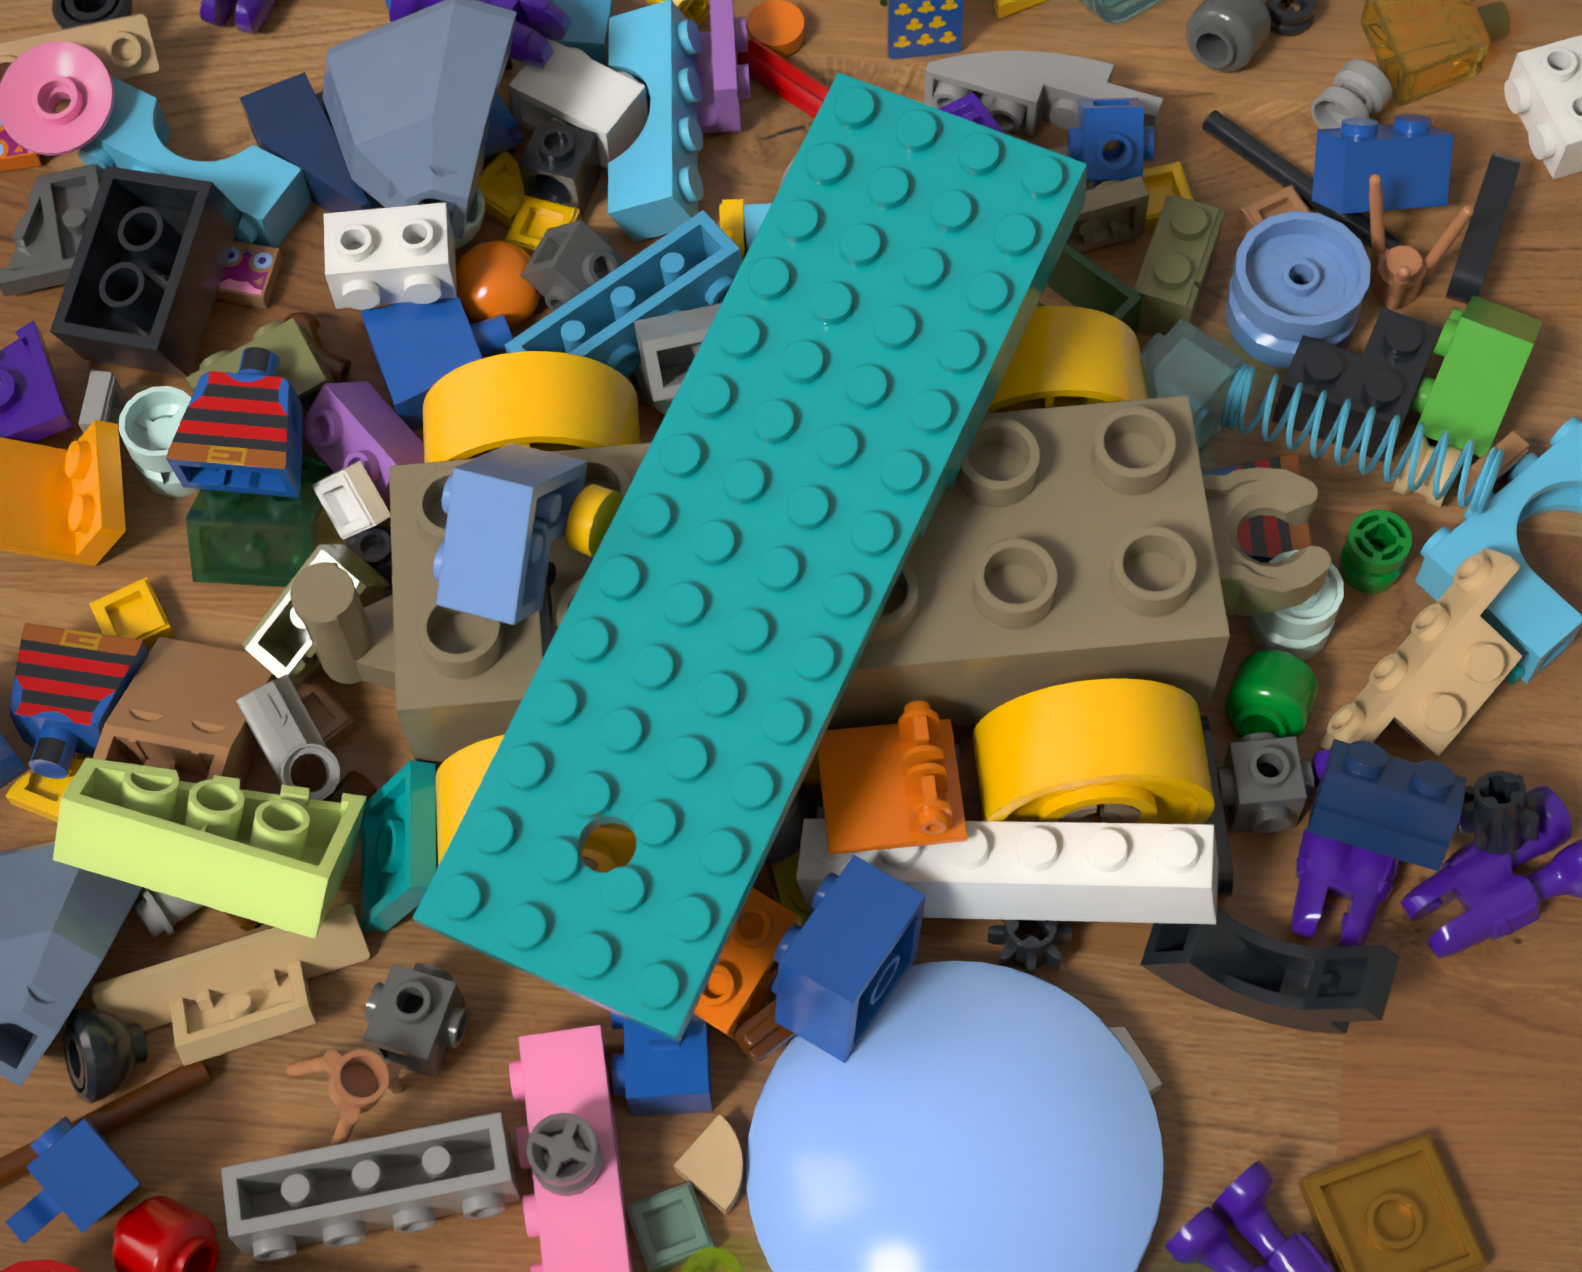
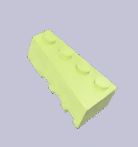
M86 758L61 797L53 860L316 939L354 857L367 796L343 793L341 803L308 799L309 788L282 785L280 795L239 789L240 779L214 775L213 779L204 780L199 783L179 781L177 771L172 769Z

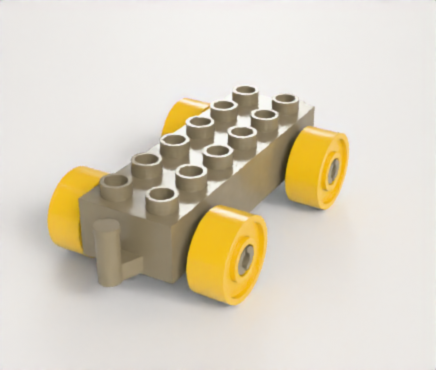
M1038 306L1032 314L952 487L945 488L923 537H917L826 731L898 724V719L904 714L903 708L906 704L913 701H925L930 704L931 710L938 714L939 720L951 719L952 726L977 724L973 731L972 742L982 821L1203 824L1211 816L1215 802L1198 704L1211 703L1230 637L1227 617L1233 614L1246 617L1301 605L1322 589L1331 566L1330 554L1325 549L1317 546H1308L1292 554L1286 560L1277 563L1259 562L1250 558L1241 549L1237 540V530L1246 520L1259 515L1274 516L1294 526L1305 524L1312 516L1318 497V489L1311 480L1286 469L1256 467L1234 470L1226 476L1202 474L1189 396L1148 399L1139 342L1132 329L1116 317L1093 309L1074 306ZM549 351L506 353L470 362L443 376L430 388L423 402L424 463L389 466L393 595L363 608L353 579L345 570L339 568L336 562L323 561L312 564L302 570L292 583L290 598L293 609L304 623L327 675L339 683L354 684L364 681L395 690L396 712L415 761L435 763L438 866L542 661L539 611L512 625L436 605L439 581L434 578L433 564L436 552L445 539L448 513H445L442 508L444 486L448 477L453 473L454 467L514 443L588 461L584 488L591 484H596L619 492L623 500L651 443L641 444L638 397L633 385L617 370L587 357ZM566 534L551 542L549 561L553 562L556 567L555 581L551 586L554 635L594 558L572 550L566 540ZM608 823L597 827L585 840L583 846L584 863L590 869L600 873H608L614 868L625 867L633 858L636 850L635 834L628 827L617 823Z

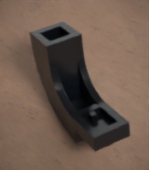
M1217 907L1216 924L1153 923L1140 965L1172 986L1214 1006L1283 1027L1321 1033L1347 1034L1350 1021H1382L1400 957L1384 945L1312 947L1289 943L1259 933L1241 924Z

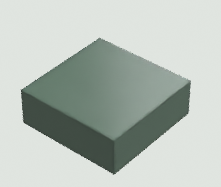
M691 1181L625 1206L648 1272H663L715 1252L713 1241Z

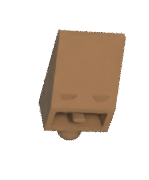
M159 637L105 722L92 759L176 770L179 781L199 783L204 780L213 779L214 775L240 779L239 789L243 790L258 741L239 709L236 700L278 677L250 653Z

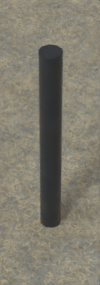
M1217 110L1212 111L1202 125V130L1284 188L1292 185L1306 204L1320 214L1343 223L1365 246L1371 249L1370 218L1361 212L1340 214L1313 201L1312 177ZM1385 230V247L1387 249L1402 245L1401 240Z

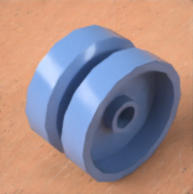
M1290 211L1270 216L1250 229L1237 250L1233 266V277L1230 280L1227 293L1225 319L1233 339L1252 358L1274 368L1289 369L1303 335L1345 350L1356 331L1361 315V307L1365 302L1370 286L1371 262L1362 241L1343 223L1320 213Z

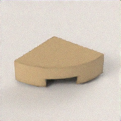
M719 1114L674 1164V1169L687 1182L691 1181L692 1186L726 1216L732 1210L740 1194L743 1178V1158L735 1132Z

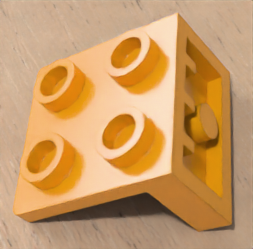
M94 420L79 440L73 441L70 444L68 450L0 437V551L96 566L126 531L118 424Z

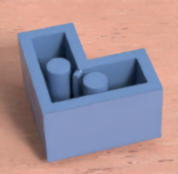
M510 443L454 467L453 473L446 481L442 495V508L445 513H448L445 539L436 552L433 564L434 578L439 581L436 605L512 625L541 610L551 542L566 534L567 519L571 507L578 494L584 489L588 461Z

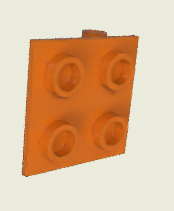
M913 701L904 706V714L898 719V724L828 730L825 732L817 751L829 855L967 841L951 719L939 720L938 714L931 710L929 703Z

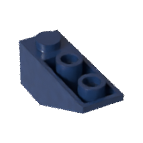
M305 72L240 97L250 130L258 147L302 168L312 202L329 213L381 208L376 199L351 179L337 137L331 127L332 123L322 97L323 91L315 94Z

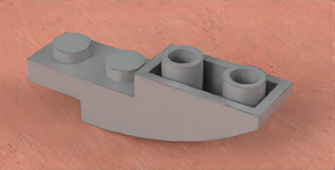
M1016 50L964 54L931 61L925 70L924 104L938 109L974 93L1004 132L1012 130L1029 137H1034L1040 120L1054 123L1065 130L1078 127L1079 99L1138 97L1144 106V126H1153L1155 141L1158 134L1163 98L1111 84L1114 64L1053 52ZM1111 140L1115 144L1118 142V140Z

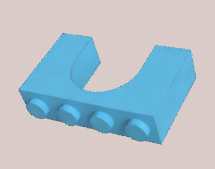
M1576 416L1569 419L1555 433L1550 441L1552 447L1543 455L1538 457L1532 452L1514 467L1507 477L1509 483L1497 494L1491 491L1484 511L1478 515L1476 511L1471 512L1469 506L1464 513L1466 520L1453 531L1447 526L1442 527L1425 543L1420 551L1424 560L1415 582L1436 601L1440 599L1453 583L1454 573L1461 563L1470 556L1477 554L1483 548L1509 555L1520 564L1519 570L1480 616L1523 656L1518 664L1524 670L1525 674L1521 680L1526 684L1571 646L1582 626V615L1529 567L1521 554L1517 542V526L1534 515L1555 510L1572 511L1582 514V421Z

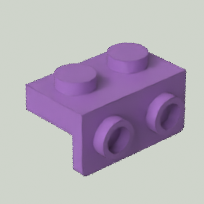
M709 0L711 31L699 32L702 50L696 54L697 74L702 86V100L697 102V122L702 133L741 131L740 100L751 99L748 64H738L737 53L748 52L746 17H735L733 0Z

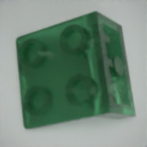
M302 456L299 498L200 489L185 517L193 582L287 587L319 545L317 521L324 507L313 490L312 485L333 474V470L312 457Z

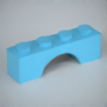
M672 0L609 17L610 68L616 72L623 71L632 75L640 84L645 85L646 98H650L649 116L641 134L624 153L608 163V214L634 242L668 234L698 213V201H701L704 195L702 179L698 172V151L703 148V137L697 122V102L702 100V86L697 74L696 54L702 50V41L695 22L692 19L687 20Z
M111 76L114 86V105L111 116L101 133L88 145L79 149L78 155L85 165L96 164L101 175H103L106 166L213 182L243 213L234 241L278 248L312 203L302 168L254 145L232 157L217 161L203 162L182 158L167 149L170 131L157 98Z

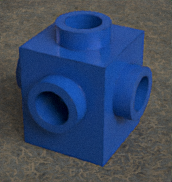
M1138 97L1079 99L1078 127L1068 128L1067 153L1069 158L1087 164L1086 181L1092 180L1093 188L1109 180L1124 181L1141 176L1143 179V162H1153L1154 129L1153 126H1144V106ZM1118 140L1113 148L1103 149L1107 142Z

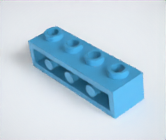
M702 210L506 343V352L549 351L574 354L599 361L617 370L623 376L628 377L642 363L634 321L722 303L742 264L740 248Z

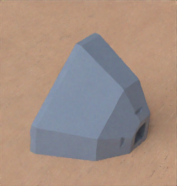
M444 0L329 48L326 55L322 96L351 179L385 208L446 202L454 237L462 239L480 185L492 106L510 56L517 12L477 0Z
M55 841L0 852V1075L20 1087L47 1050L92 979L142 889L141 886L54 861Z

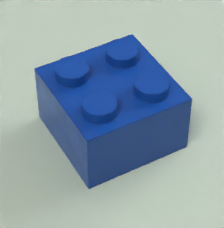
M853 855L840 875L830 872L824 878L813 897L811 908L814 909V912L803 927L793 924L786 931L775 951L774 961L779 963L778 974L772 985V992L777 994L775 1022L843 1063H846L866 1030L916 960L926 895L856 855Z

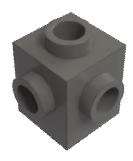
M582 220L547 229L520 276L545 297L547 306L552 311H555L627 261L615 251L613 243L606 236L593 231Z
M1266 732L1246 735L1237 742L1229 743L1223 766L1217 767L1222 803L1227 809L1231 833L1248 831L1272 833L1296 827L1306 799L1313 798L1314 795L1312 766L1309 759H1300L1296 736L1276 738L1274 734Z
M416 963L413 970L392 964L385 983L377 982L367 1001L365 1020L369 1022L363 1041L368 1050L379 1055L385 1063H397L401 1068L437 1078L449 1046L457 1048L460 1045L469 1021V1009L464 1008L465 1001L457 983L452 982L453 976L441 968L425 963Z

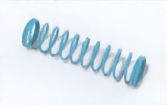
M1247 364L1239 367L1235 374L1221 415L1220 423L1223 429L1228 427L1230 431L1238 424L1240 433L1242 435L1251 432L1263 415L1262 437L1268 443L1279 435L1288 420L1286 445L1292 451L1302 444L1313 426L1310 453L1314 459L1321 457L1326 452L1337 433L1334 461L1338 468L1350 460L1362 439L1359 456V470L1362 476L1372 471L1387 446L1383 468V478L1387 484L1398 477L1413 450L1408 474V487L1411 492L1421 487L1438 457L1433 482V496L1436 501L1447 493L1464 462L1457 503L1462 509L1471 502V512L1476 511L1478 515L1484 511L1504 457L1503 448L1498 450L1497 446L1490 450L1482 470L1464 500L1466 482L1475 447L1473 438L1467 441L1450 476L1439 492L1443 464L1450 439L1448 430L1442 433L1426 467L1414 484L1418 456L1425 431L1424 422L1417 426L1400 462L1389 477L1394 444L1401 419L1399 414L1393 417L1379 448L1369 465L1365 468L1366 452L1376 413L1375 406L1370 407L1351 447L1340 461L1344 431L1352 403L1350 398L1345 400L1332 430L1320 450L1316 453L1319 425L1328 394L1326 390L1321 392L1306 426L1292 445L1294 420L1303 389L1302 381L1297 383L1279 424L1268 437V423L1279 380L1278 374L1273 376L1256 415L1246 429H1244V414L1254 380L1255 367L1252 365L1248 367Z

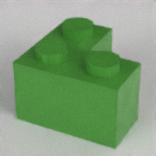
M1474 295L1465 311L1454 307L1443 327L1434 350V354L1445 357L1436 379L1424 375L1410 409L1421 414L1417 426L1424 422V436L1439 441L1442 433L1448 430L1450 433L1448 445L1463 450L1467 441L1473 438L1475 441L1473 455L1478 457L1485 455L1490 450L1543 321Z

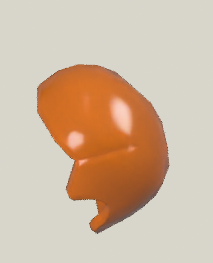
M494 240L478 243L461 256L456 268L457 296L460 298L468 321L477 323L503 314L509 329L532 316L539 300L542 298V294L520 276L531 258L525 250L514 243Z

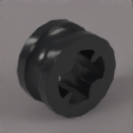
M1266 0L1265 5L1271 17L1270 30L1280 36L1287 37L1298 36L1306 32L1313 23L1317 0ZM1285 3L1286 8H1289V4L1293 3L1299 6L1300 10L1295 12V8L1292 6L1290 12L1280 8V4Z

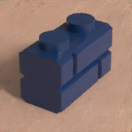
M1334 739L1314 795L1306 832L1439 872L1449 843L1460 820L1467 778L1455 775L1447 766L1436 761L1425 760L1414 763L1387 755L1384 749L1372 742L1355 741L1350 744Z

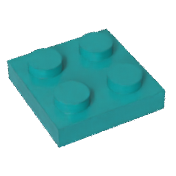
M410 760L365 803L361 821L360 925L364 931L386 933L417 907L438 868V851H436L435 763Z

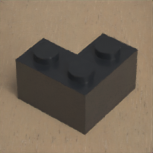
M1382 307L1362 356L1303 335L1283 380L1272 421L1279 424L1297 383L1302 381L1303 389L1294 420V430L1303 431L1321 392L1326 390L1328 394L1317 438L1327 439L1345 400L1350 398L1352 403L1341 447L1347 449L1351 447L1370 407L1375 406L1376 413L1366 456L1374 457L1393 417L1399 414L1401 419L1394 444L1395 448L1427 369L1441 328ZM1313 426L1311 427L1308 435H1311ZM1337 433L1331 442L1333 444L1336 443ZM1362 439L1355 450L1357 453H1360ZM1387 446L1384 452L1382 453L1379 461H1385Z

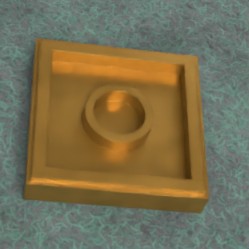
M1430 1134L1302 1178L1298 1183L1336 1272H1480L1489 1265Z

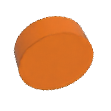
M785 0L765 1L757 5L748 17L749 40L760 41L782 57L789 56L796 52L804 42L805 21L803 13L796 5Z

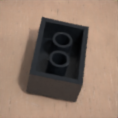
M106 166L50 332L86 360L182 377L190 376L243 213L213 182Z

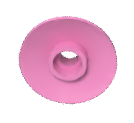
M49 42L29 49L9 66L0 83V120L4 129L20 146L41 155H64L88 145L104 129L113 110L114 86L107 68L90 50L70 42ZM65 99L71 100L69 106L64 111L55 114V108L60 101Z

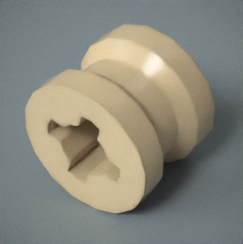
M1424 436L1418 456L1414 484L1419 479L1435 447L1429 445ZM1453 446L1447 447L1439 492L1450 476L1461 454V449ZM1413 450L1396 478L1392 492L1402 496L1411 493L1408 487V474ZM1437 457L1424 483L1413 493L1424 496L1428 505L1440 509L1444 497L1436 501L1433 496Z

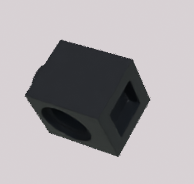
M540 118L519 163L525 195L580 209L582 219L602 174L596 133Z

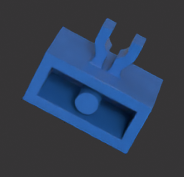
M1418 114L1395 116L1394 124L1378 125V121L1373 119L1347 118L1342 120L1341 128L1317 129L1312 200L1340 214L1370 212L1369 178L1371 175L1378 174L1382 179L1384 210L1445 206L1448 201L1454 134L1432 126V118Z
M611 1012L612 1029H624V1054L612 1055L614 1096L626 1095L631 1117L713 1112L709 1023L693 1014L680 1042H677Z
M65 1116L30 1145L38 1157L26 1168L44 1189L5 1223L24 1244L63 1211L80 1232L83 1233L140 1185V1178L88 1117L74 1126L68 1117Z

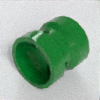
M1370 510L1361 513L1353 520L1339 557V571L1344 581L1353 589L1369 594L1384 592L1397 583L1412 546V532L1407 523L1397 514L1387 510Z

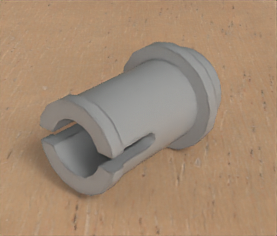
M144 889L140 892L142 899L134 903L132 908L151 937L155 938L163 932L167 936L173 934V925L204 905L161 892L153 891L149 893L147 889Z

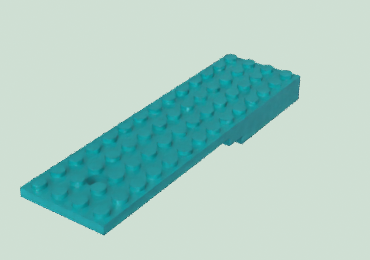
M837 73L412 918L417 924L680 1042L917 537H923L945 488L952 487L1085 204L1086 163L842 73ZM608 823H617L628 827L635 834L636 850L633 858L625 867H617L608 873H600L590 869L584 863L583 846L586 838L594 829Z

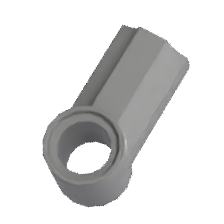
M287 674L236 700L239 709L277 776L280 789L282 785L295 786L290 777L293 762L299 756L312 755L324 764L326 780L317 791L309 792L308 799L323 800L334 792L340 779L338 760L327 748Z

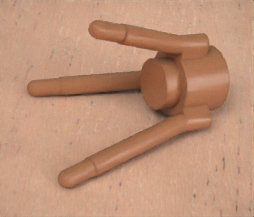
M1374 174L1369 178L1371 228L1369 260L1371 265L1376 268L1372 281V290L1376 298L1386 304L1388 309L1395 310L1398 307L1407 306L1414 302L1420 292L1423 280L1434 275L1437 264L1462 232L1466 223L1472 217L1474 210L1471 206H1464L1427 256L1421 257L1418 251L1409 246H1396L1392 249H1387L1385 247L1382 179L1378 174Z
M330 1049L325 1052L324 1056L296 1061L286 1067V1072L289 1076H303L325 1071L330 1074L327 1084L329 1098L342 1112L329 1146L347 1143L360 1113L368 1112L376 1106L386 1089L393 1094H399L403 1089L402 1082L398 1077L401 1072L400 1066L397 1063L386 1064L379 1055L370 1050H353L342 1056L336 1050Z

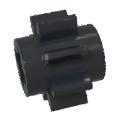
M1504 771L1486 773L1475 782L1474 787L1467 785L1465 787L1463 808L1458 822V832L1462 834L1474 832L1476 850H1484L1499 855L1513 854L1523 846L1525 839L1531 841L1539 839V819L1542 818V794L1540 792L1526 793V786L1523 782V777L1520 775L1516 776Z
M1000 919L1005 925H994L988 928L987 942L993 945H1003L999 966L1009 967L1013 964L1018 968L1025 969V973L1033 976L1036 968L1043 966L1045 963L1056 970L1061 967L1063 956L1054 945L1071 943L1073 934L1072 927L1057 925V921ZM1020 929L1028 935L1037 929L1042 932L1041 941L1034 936H1030L1022 941L1017 938L1018 931Z

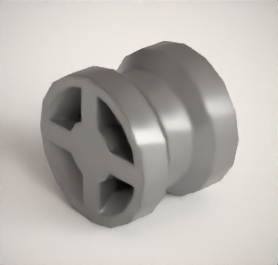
M557 1113L549 1115L538 1122L529 1134L526 1147L528 1161L535 1177L544 1189L554 1195L568 1197L581 1194L594 1184L600 1175L603 1160L596 1134L587 1121L575 1114ZM572 1160L579 1162V1164L573 1163L570 1166H566L560 1171L563 1164L569 1163Z

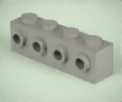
M501 1112L221 1168L228 1237L245 1256L254 1255L256 1261L285 1259L297 1253L296 1246L324 1241V1245L327 1247H345L358 1244L366 1240V1232L394 1227L396 1233L424 1231L436 1225L437 1217L462 1212L466 1219L489 1218L503 1213L506 1210L505 1204L521 1201L511 1134Z

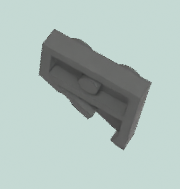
M96 164L37 176L28 198L29 209L20 218L12 237L17 246L7 269L0 268V290L4 297L61 285L67 282L101 182V176Z

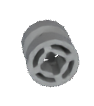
M1350 60L1335 75L1334 86L1326 87L1311 103L1310 111L1313 120L1320 129L1341 128L1342 120L1347 118L1370 119L1369 116L1377 115L1391 100L1393 92L1391 84L1385 74L1376 66L1363 60Z

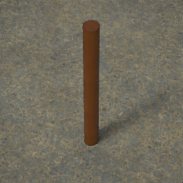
M204 1060L186 1066L182 1065L72 1121V1123L76 1126L80 1121L88 1117L104 1136L213 1081ZM34 1141L0 1158V1188L30 1174L26 1166L38 1157L30 1147Z

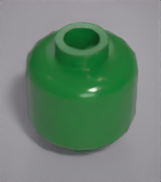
M1274 649L1256 651L1246 656L1237 668L1226 697V714L1231 724L1242 737L1253 733L1266 732L1274 734L1276 738L1296 736V739H1298L1308 726L1318 697V680L1313 670L1302 659L1290 652Z

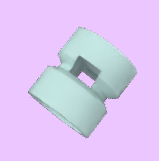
M158 386L137 393L125 404L119 416V432L147 487L154 493L169 498L185 497L200 489L183 488L166 457L191 397L183 390L170 386Z
M1294 549L1278 554L1268 563L1284 561L1300 550ZM1331 563L1322 589L1301 605L1249 616L1248 630L1254 644L1260 650L1274 649L1290 652L1303 661L1312 659L1322 651L1331 634L1335 618L1344 598V582L1338 569Z

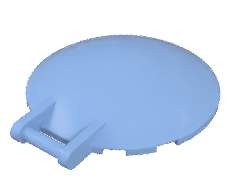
M942 961L913 965L909 968L860 1039L846 1063H843L798 1035L792 1038L772 1068L754 1110L747 1146L746 1184L750 1213L757 1238L773 1272H1137L1158 1220L1163 1190L1164 1163L1160 1128L1147 1085L1128 1051L1118 1037L1097 1015L1079 1000L1057 986L1031 974L983 962Z

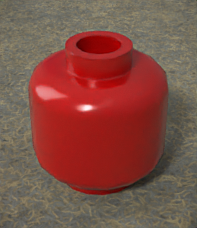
M158 1195L143 1200L133 1209L125 1212L114 1228L112 1258L113 1267L117 1272H215L220 1252L217 1245V1232L213 1223L207 1216L172 1198Z

